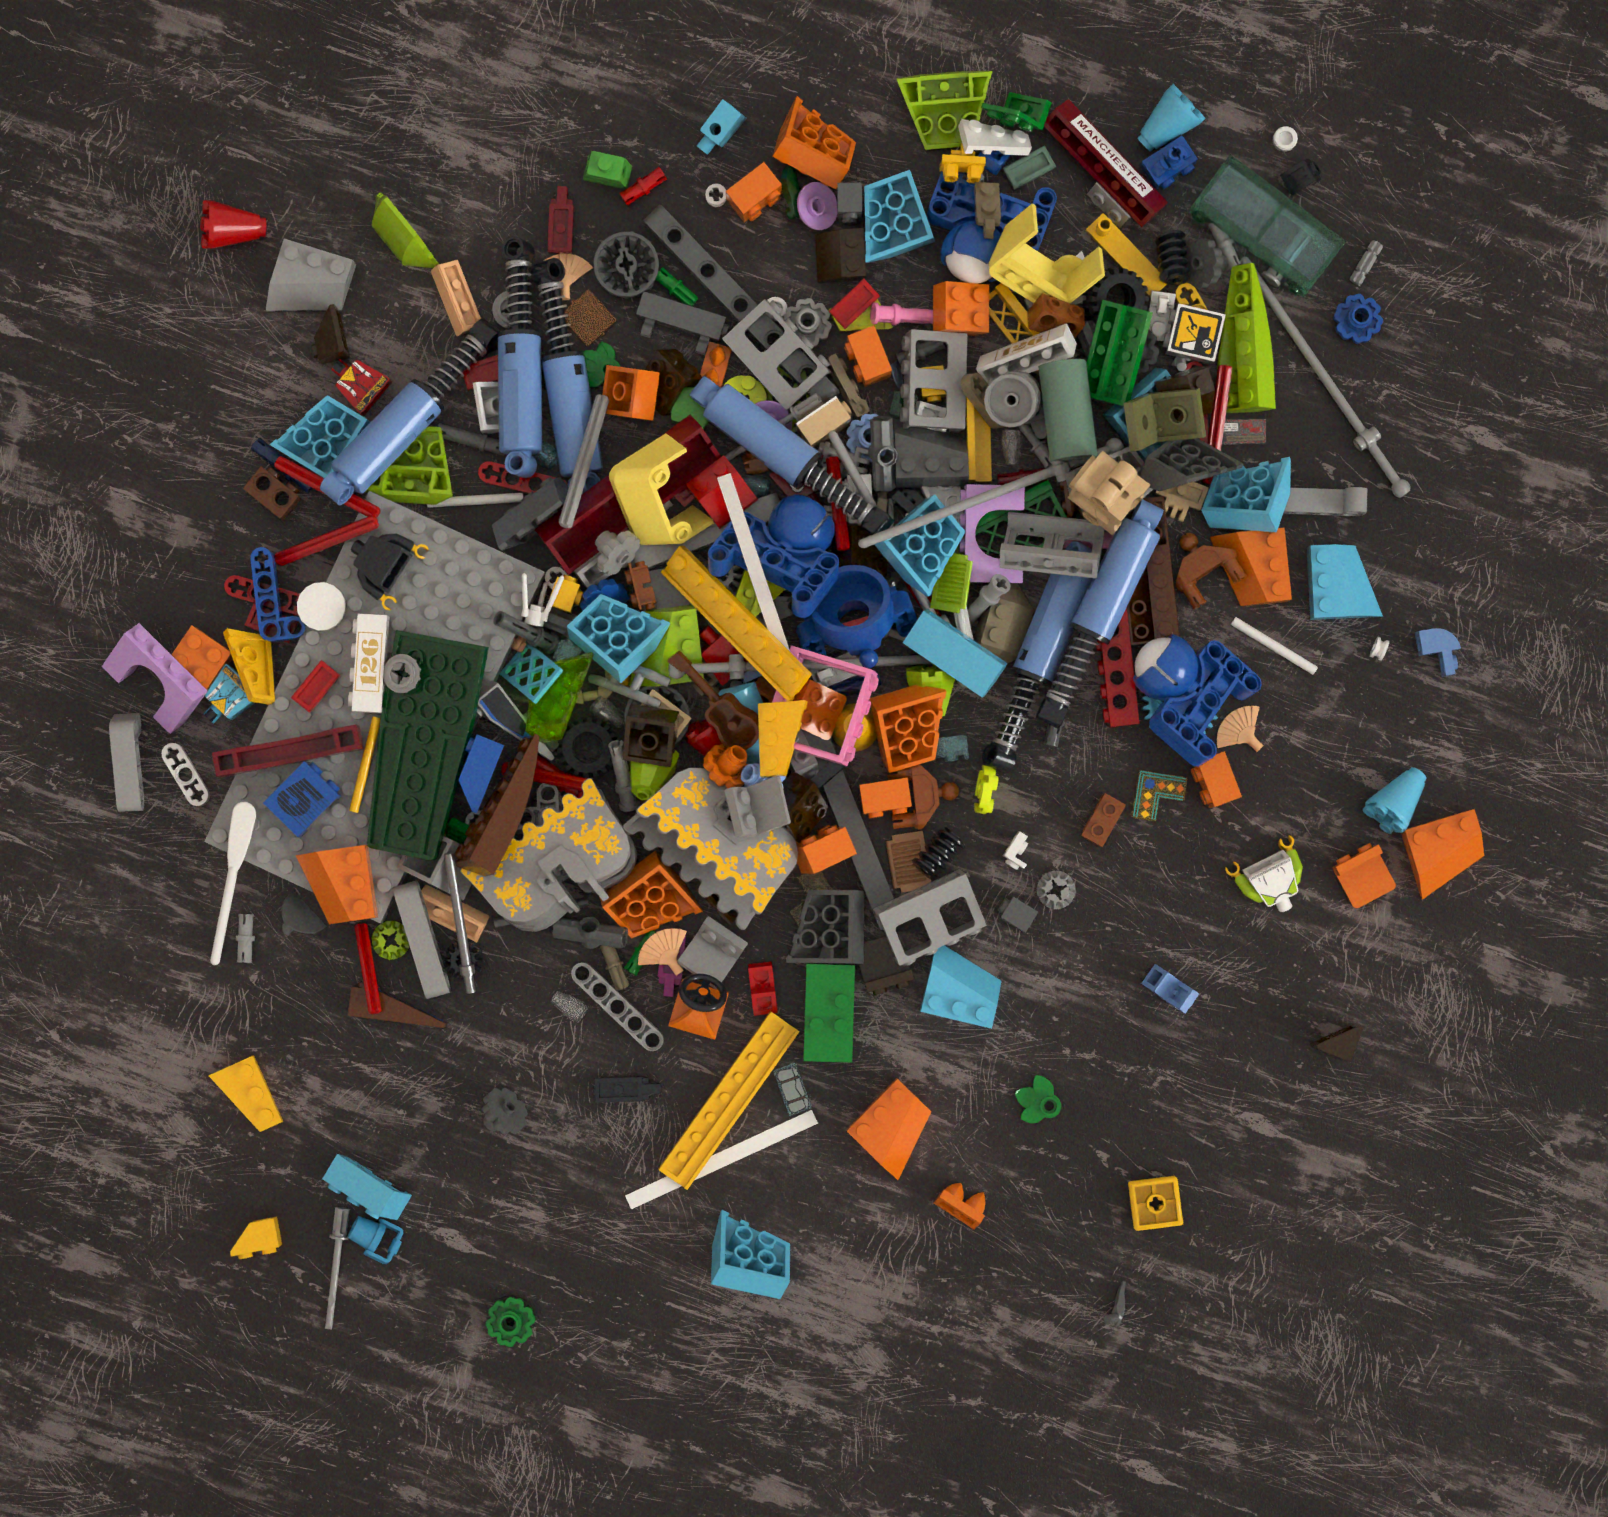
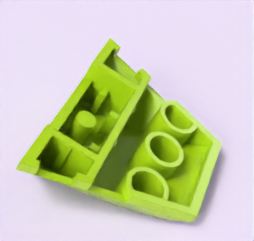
M992 71L932 73L896 79L925 150L960 147L962 140L958 128L961 119L980 121L981 106L986 98Z
M379 192L376 195L372 228L402 265L434 268L439 265L422 239L389 198Z
M428 426L377 478L365 493L371 491L398 503L436 505L453 497L441 427Z

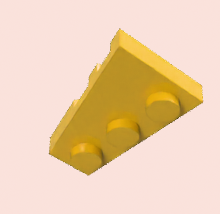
M254 1055L209 1075L259 1132L283 1122Z

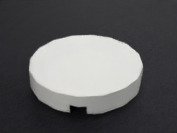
M325 582L313 583L307 586L299 595L297 612L301 621L309 628L318 631L330 630L336 627L343 619L346 612V600L342 592L334 585Z

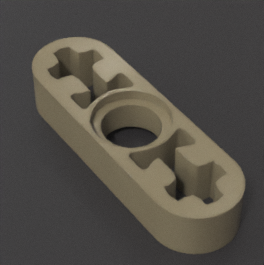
M979 373L965 374L961 380L962 391L985 422L992 429L1006 427L993 421L985 409L984 395L989 385Z

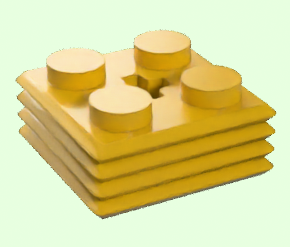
M1168 1176L1128 1182L1133 1226L1136 1231L1183 1225L1177 1177ZM1153 1197L1162 1201V1204H1159L1156 1210H1154L1153 1206H1149V1202L1153 1201Z

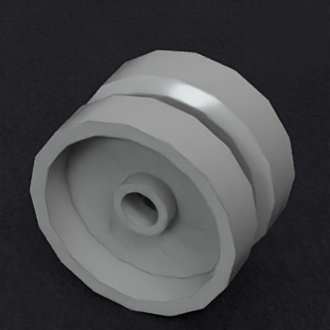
M1018 370L1006 372L994 379L987 387L984 397L985 409L990 418L999 425L1006 427L1020 426L1035 417L1042 405L1041 386L1027 372ZM1010 395H1012V396H1014V397L1016 398V402H1015V403L1012 402L1013 398L1010 397Z

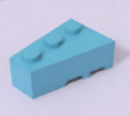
M340 1154L336 1155L322 1178L329 1183L328 1188L338 1194L343 1192L348 1196L347 1201L358 1207L361 1204L367 1208L365 1212L375 1219L384 1217L398 1220L412 1196L406 1191L401 1192L391 1186V1182L383 1181L374 1175L371 1170Z

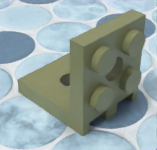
M1200 388L1145 393L1123 403L1130 451H1140L1157 442L1206 437ZM1175 409L1183 412L1184 418L1182 421L1175 419Z

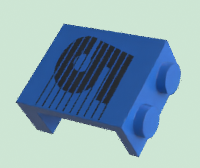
M304 761L263 802L271 812L300 838L308 831L307 828L336 799L341 797L338 793L340 787L331 779L326 781L320 775L323 771L314 762L309 764Z

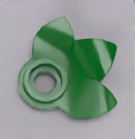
M600 342L597 351H583L589 386L591 388L599 387L604 383L606 365L621 367L619 362L615 360V350L605 342Z
M1035 1075L1033 1087H1024L1015 1092L1018 1102L1025 1108L1021 1114V1119L1025 1122L1038 1123L1044 1117L1053 1118L1057 1116L1061 1110V1102L1054 1095L1053 1084L1043 1076ZM1047 1101L1053 1103L1052 1110L1045 1109L1044 1105Z

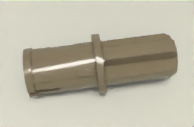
M600 946L607 964L605 969L609 970L615 989L618 991L627 988L629 983L622 966L624 962L620 961L616 948Z

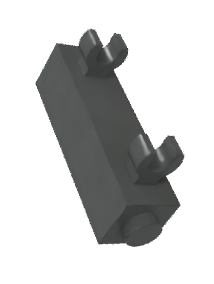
M644 291L636 313L637 318L645 320L640 333L641 336L650 339L654 324L700 337L696 353L703 356L706 355L709 341L720 343L721 338L728 333L729 325L726 324V317Z

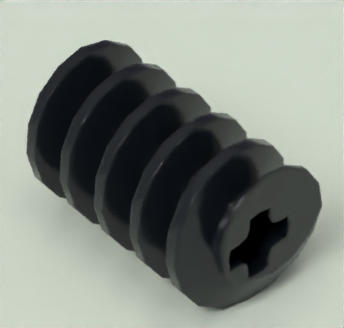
M1172 230L1164 232L1155 240L1156 252L1158 254L1157 261L1159 263L1158 270L1160 272L1159 279L1162 283L1168 285H1181L1190 280L1188 275H1184L1189 272V268L1184 266L1188 263V259L1183 257L1187 254V250L1183 248L1186 246V241L1182 239L1185 237V233L1182 231Z
M944 827L946 831L940 829L937 832L939 838L933 837L931 839L933 845H925L927 852L920 851L918 853L920 859L914 858L912 860L913 865L929 879H931V874L939 876L936 870L937 867L943 870L946 869L943 863L944 860L952 862L949 856L950 853L956 856L959 854L955 848L956 846L965 848L961 839L947 827Z

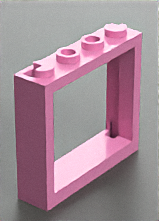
M791 645L790 652L801 663L805 659L865 677L839 755L797 742L794 743L795 751L848 766L849 761L851 762L855 756L856 748L854 745L856 739L860 738L863 731V724H861L863 717L868 714L871 707V701H869L871 693L878 686V674L871 669ZM776 690L772 703L786 702L787 700Z

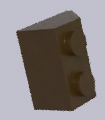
M863 228L838 229L815 235L818 283L861 281L863 278L866 279Z
M631 704L626 716L622 760L671 767L680 711Z

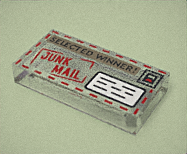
M1266 419L1225 420L1222 445L1266 444Z

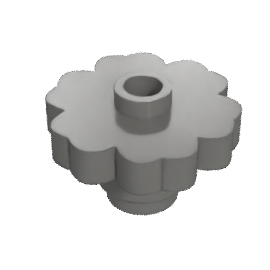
M811 298L799 299L796 302V307H788L784 316L785 320L790 318L798 327L796 333L801 338L806 336L815 347L818 346L819 339L826 340L832 328L831 323L828 321L830 313L823 303L815 305ZM810 320L812 326L806 327L803 325V322Z
M604 531L595 541L597 550L601 553L597 559V567L608 576L617 574L621 568L627 567L628 563L634 559L635 552L640 547V539L630 531L621 532L618 536L613 532Z

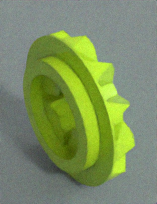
M386 921L375 928L371 938L372 945L380 957L392 960L400 958L407 952L409 942L403 924L396 921ZM397 931L395 941L400 946L391 944L385 949L387 940L382 934L391 936Z

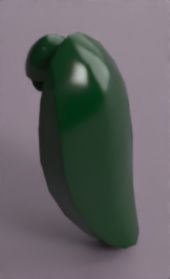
M788 165L782 171L781 184L784 198L789 206L786 208L785 213L789 219L793 220L796 217L800 218L797 209V198L801 187L795 168Z

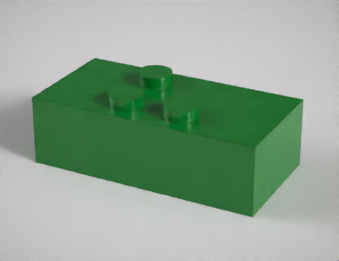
M806 963L804 1061L852 1063L855 965Z

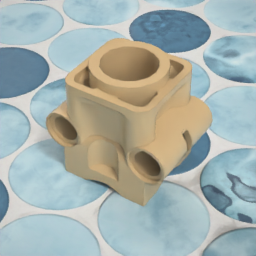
M1102 451L1097 458L1092 455L1071 481L1068 487L1072 490L1068 499L1084 510L1082 514L1086 520L1095 526H1101L1111 535H1114L1128 512L1135 509L1142 500L1150 484L1137 475V471L1132 465L1122 460L1118 463Z

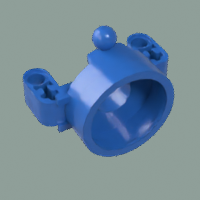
M847 565L839 567L837 581L814 612L804 618V622L797 626L796 633L802 649L827 656L824 645L828 644L837 649L847 650L852 656L860 655L859 662L865 668H872L878 663V655L874 650L881 646L882 638L889 632L893 623H895L898 634L901 637H907L916 623L917 617L908 592L897 591L895 586L889 587L886 579L870 567ZM852 610H864L869 613L868 619L859 625L845 626L840 623L841 618Z

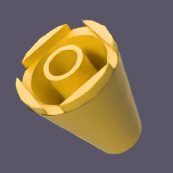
M856 704L845 705L836 721L832 737L841 748ZM871 709L863 717L861 723L863 724V731L860 738L856 739L854 745L856 752L867 749L877 738Z

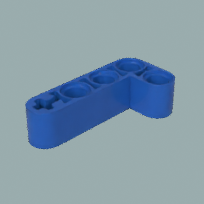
M264 547L256 548L252 552L250 560L260 636L269 642L298 640L304 634L306 624L297 616L282 617L275 556ZM262 553L268 557V560L264 561V565L267 570H271L270 572L263 571L262 563L257 561L258 558H261ZM264 577L271 578L272 584L268 589H262L260 586V581ZM269 600L273 601L275 605L274 610L271 613H265L263 611L264 603ZM296 621L300 622L302 626L301 631L298 634H292L290 632V625ZM271 624L277 627V634L274 637L266 635V628Z

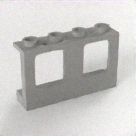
M764 299L722 339L786 410L790 411V406H795L796 402L826 374L832 372L828 368L831 364L822 354L817 356L812 349L815 346L806 336L801 338L796 333L798 327L790 318L785 320L779 314L782 312V309L773 300L769 303L768 300ZM765 312H769L781 324L785 332L766 351L760 352L746 337L745 331ZM797 348H802L816 363L817 369L797 388H792L779 374L777 367Z
M911 329L902 338V350H905V360H902L901 363L904 384L901 385L900 396L904 398L903 408L900 410V422H903V429L909 427L949 429V432L959 433L965 429L966 395L962 391L961 380L967 371V333ZM918 340L945 342L947 344V368L945 370L916 367L915 354L916 342ZM916 388L939 389L946 392V415L944 418L915 415L914 394Z
M1008 512V527L1004 544L1001 543L1000 568L1097 578L1105 529L1101 526L1093 525L1088 520ZM1018 535L1043 537L1045 541L1043 548L1015 545L1016 537ZM1066 540L1091 542L1093 544L1092 552L1063 550L1064 542Z
M960 869L873 909L894 954L892 958L899 966L910 965L916 961V958L922 955H932L938 951L937 948L944 945H953L959 941V938L967 934L968 936L975 935L981 931V928L987 926L967 875ZM964 897L973 920L947 931L939 909L950 901ZM920 917L930 940L904 952L896 933V927L913 918Z

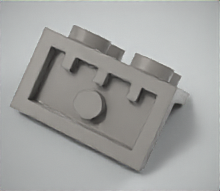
M779 776L748 787H731L724 790L735 837H754L791 823Z
M708 916L677 963L692 974L711 975L722 983L748 943ZM711 983L709 984V985H710L711 987H713L714 989H717V988H716L714 985H712Z

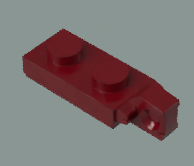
M557 186V199H551V204H549L548 253L572 254L574 205L573 199H568L567 186Z

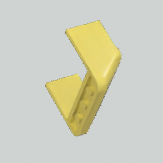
M1034 204L1029 205L1004 227L989 261V273L994 279L1032 303L1042 293L1072 303L1105 276L1103 253L1100 247H1097L1082 260L1074 255H1064L1054 262L1026 244L1038 233L1036 206Z
M666 433L616 464L609 473L611 485L628 528L632 534L640 539L639 544L641 545L682 544L714 524L710 517L694 505L670 520L668 519L657 489L665 485L670 477V470L667 464L686 453L687 450Z

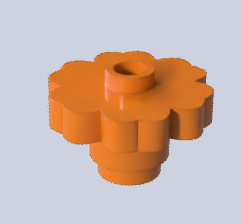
M723 744L714 745L703 758V766L710 772L709 778L718 786L725 785L727 788L742 787L744 782L741 780V772L748 765L746 763L747 752L738 745L728 748L724 747Z

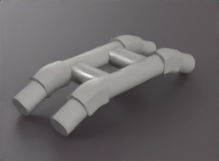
M639 666L632 672L635 676L630 687L619 684L613 676L609 680L608 678L591 674L588 677V681L642 704L659 708L661 700L640 692V686L644 678L668 687L671 678Z

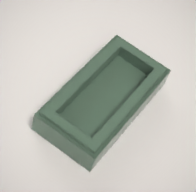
M1043 146L1004 167L1002 171L1012 189L1016 190L1055 169L1056 165L1046 147Z

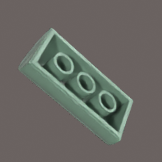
M1066 359L1039 365L1050 462L1088 460L1092 455L1097 458L1098 453L1086 360Z

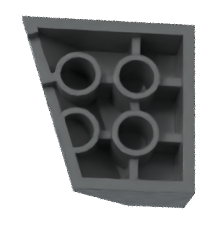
M893 418V442L898 455L894 464L895 488L923 486L954 487L968 484L969 464L966 439L921 427L903 429V422Z

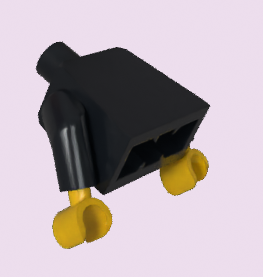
M397 533L382 534L379 538L370 536L366 543L356 540L351 547V552L357 555L353 565L358 569L357 577L361 587L374 599H380L383 608L386 610H391L385 605L386 599L390 598L395 603H397V600L392 595L386 596L384 591L389 593L413 555L410 551L414 552L417 559L422 560L425 557L418 555L417 549L424 548L427 551L429 550L426 545L419 544L417 546L414 544V541Z

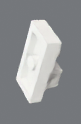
M1151 290L1148 311L1153 312L1149 330L1157 337V341H1164L1165 334L1170 333L1171 324L1168 323L1171 309L1174 310L1176 294Z
M848 652L836 658H856V655L852 656ZM835 668L809 669L813 680L825 687L857 676Z

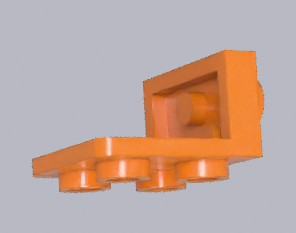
M808 679L800 692L796 693L793 700L808 701L806 710L803 712L800 729L824 740H829L847 698L845 695Z
M1368 843L1357 849L1358 854L1352 857L1347 854L1337 859V865L1332 867L1354 908H1360L1394 890L1396 887L1380 855L1383 852L1379 844L1372 846L1371 843Z

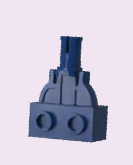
M1180 136L1143 160L1140 167L1155 189L1161 186L1165 189L1175 182L1174 178L1182 173L1185 176L1195 169L1194 165L1198 158L1184 137Z

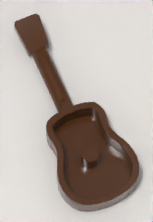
M681 651L673 654L667 662L679 671H684L709 698L710 706L705 712V718L716 729L724 747L728 748L738 745L744 750L752 747L759 739L758 714L743 706L732 693H725L719 696L693 668L692 662Z

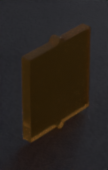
M589 289L576 301L572 300V305L564 311V315H569L565 317L566 324H570L569 327L587 347L598 337L604 336L605 331L617 321Z

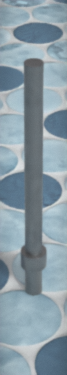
M446 852L444 857L461 964L459 965L460 974L464 977L466 993L471 994L476 992L473 978L475 968L474 963L470 959L454 852Z

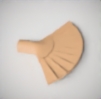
M553 255L545 260L558 258L563 263L565 276L561 282H563L562 285L564 287L560 289L561 295H565V298H562V300H570V285L593 269L589 262L577 255Z
M1244 706L1226 716L1217 733V748L1247 743L1258 752L1264 746L1254 736L1259 707Z
M671 928L656 932L641 948L638 965H668L676 976L682 973L684 970L677 963V955L687 931Z

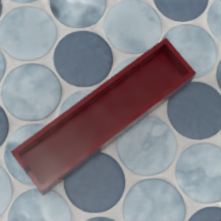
M688 415L665 432L683 445L687 452L667 464L670 470V477L665 485L657 489L662 504H665L684 490L690 480L721 457L702 426L691 415ZM609 475L581 495L571 528L560 526L559 519L562 512L560 510L535 529L568 575L599 553L595 541L601 533L609 531L618 536L619 533L629 530L611 485Z

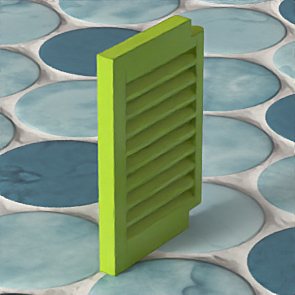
M953 553L952 557L949 558L942 575L933 587L930 608L960 613V609H966L973 561L968 560V555Z

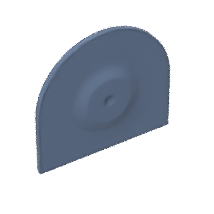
M896 360L890 366L897 387L901 388L903 377L898 360Z

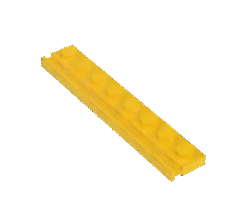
M679 546L661 573L787 701H793L796 693L800 692L812 673L715 576L710 574L708 569L685 546Z
M770 1011L658 1170L688 1190L794 1041L799 1031Z

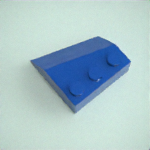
M477 734L474 738L470 737L465 749L468 755L459 777L460 785L472 812L476 814L504 747L500 743Z

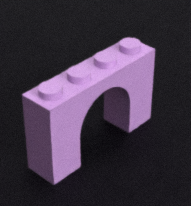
M966 484L964 485V490H960V501L1002 485ZM1025 487L964 510V514H960L959 524L966 532L959 543V553L968 555V560L973 561L970 582L990 583V579L994 575L1001 574L1010 583H1023V570L1000 568V558L988 556L979 548L976 542L975 530L979 520L990 511H1023Z
M138 623L123 634L102 667L118 683L134 673L138 665L152 670L161 680L165 691L164 702L153 718L171 734L187 721L208 690Z

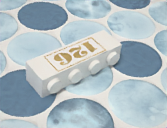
M1066 323L980 356L976 370L987 384L990 385L994 379L1006 372L1018 370L1031 373L1039 370L1038 366L1044 363L1074 357L1077 343Z
M358 614L357 619L353 620V634H356V643H352L351 658H355L354 668H350V682H353V692H349L348 706L352 707L353 712L382 713V701L386 685L383 673L387 663L390 619L387 615Z

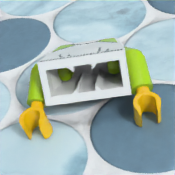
M1288 836L1289 846H1285L1280 838L1278 846L1281 851L1243 869L1244 874L1240 873V866L1237 862H1233L1237 867L1235 873H1230L1227 867H1225L1226 873L1235 878L1234 882L1245 896L1257 903L1264 902L1268 907L1276 904L1279 912H1285L1292 908L1289 897L1298 893L1297 885L1300 883L1303 866L1297 851L1292 848L1294 845V838L1292 836Z

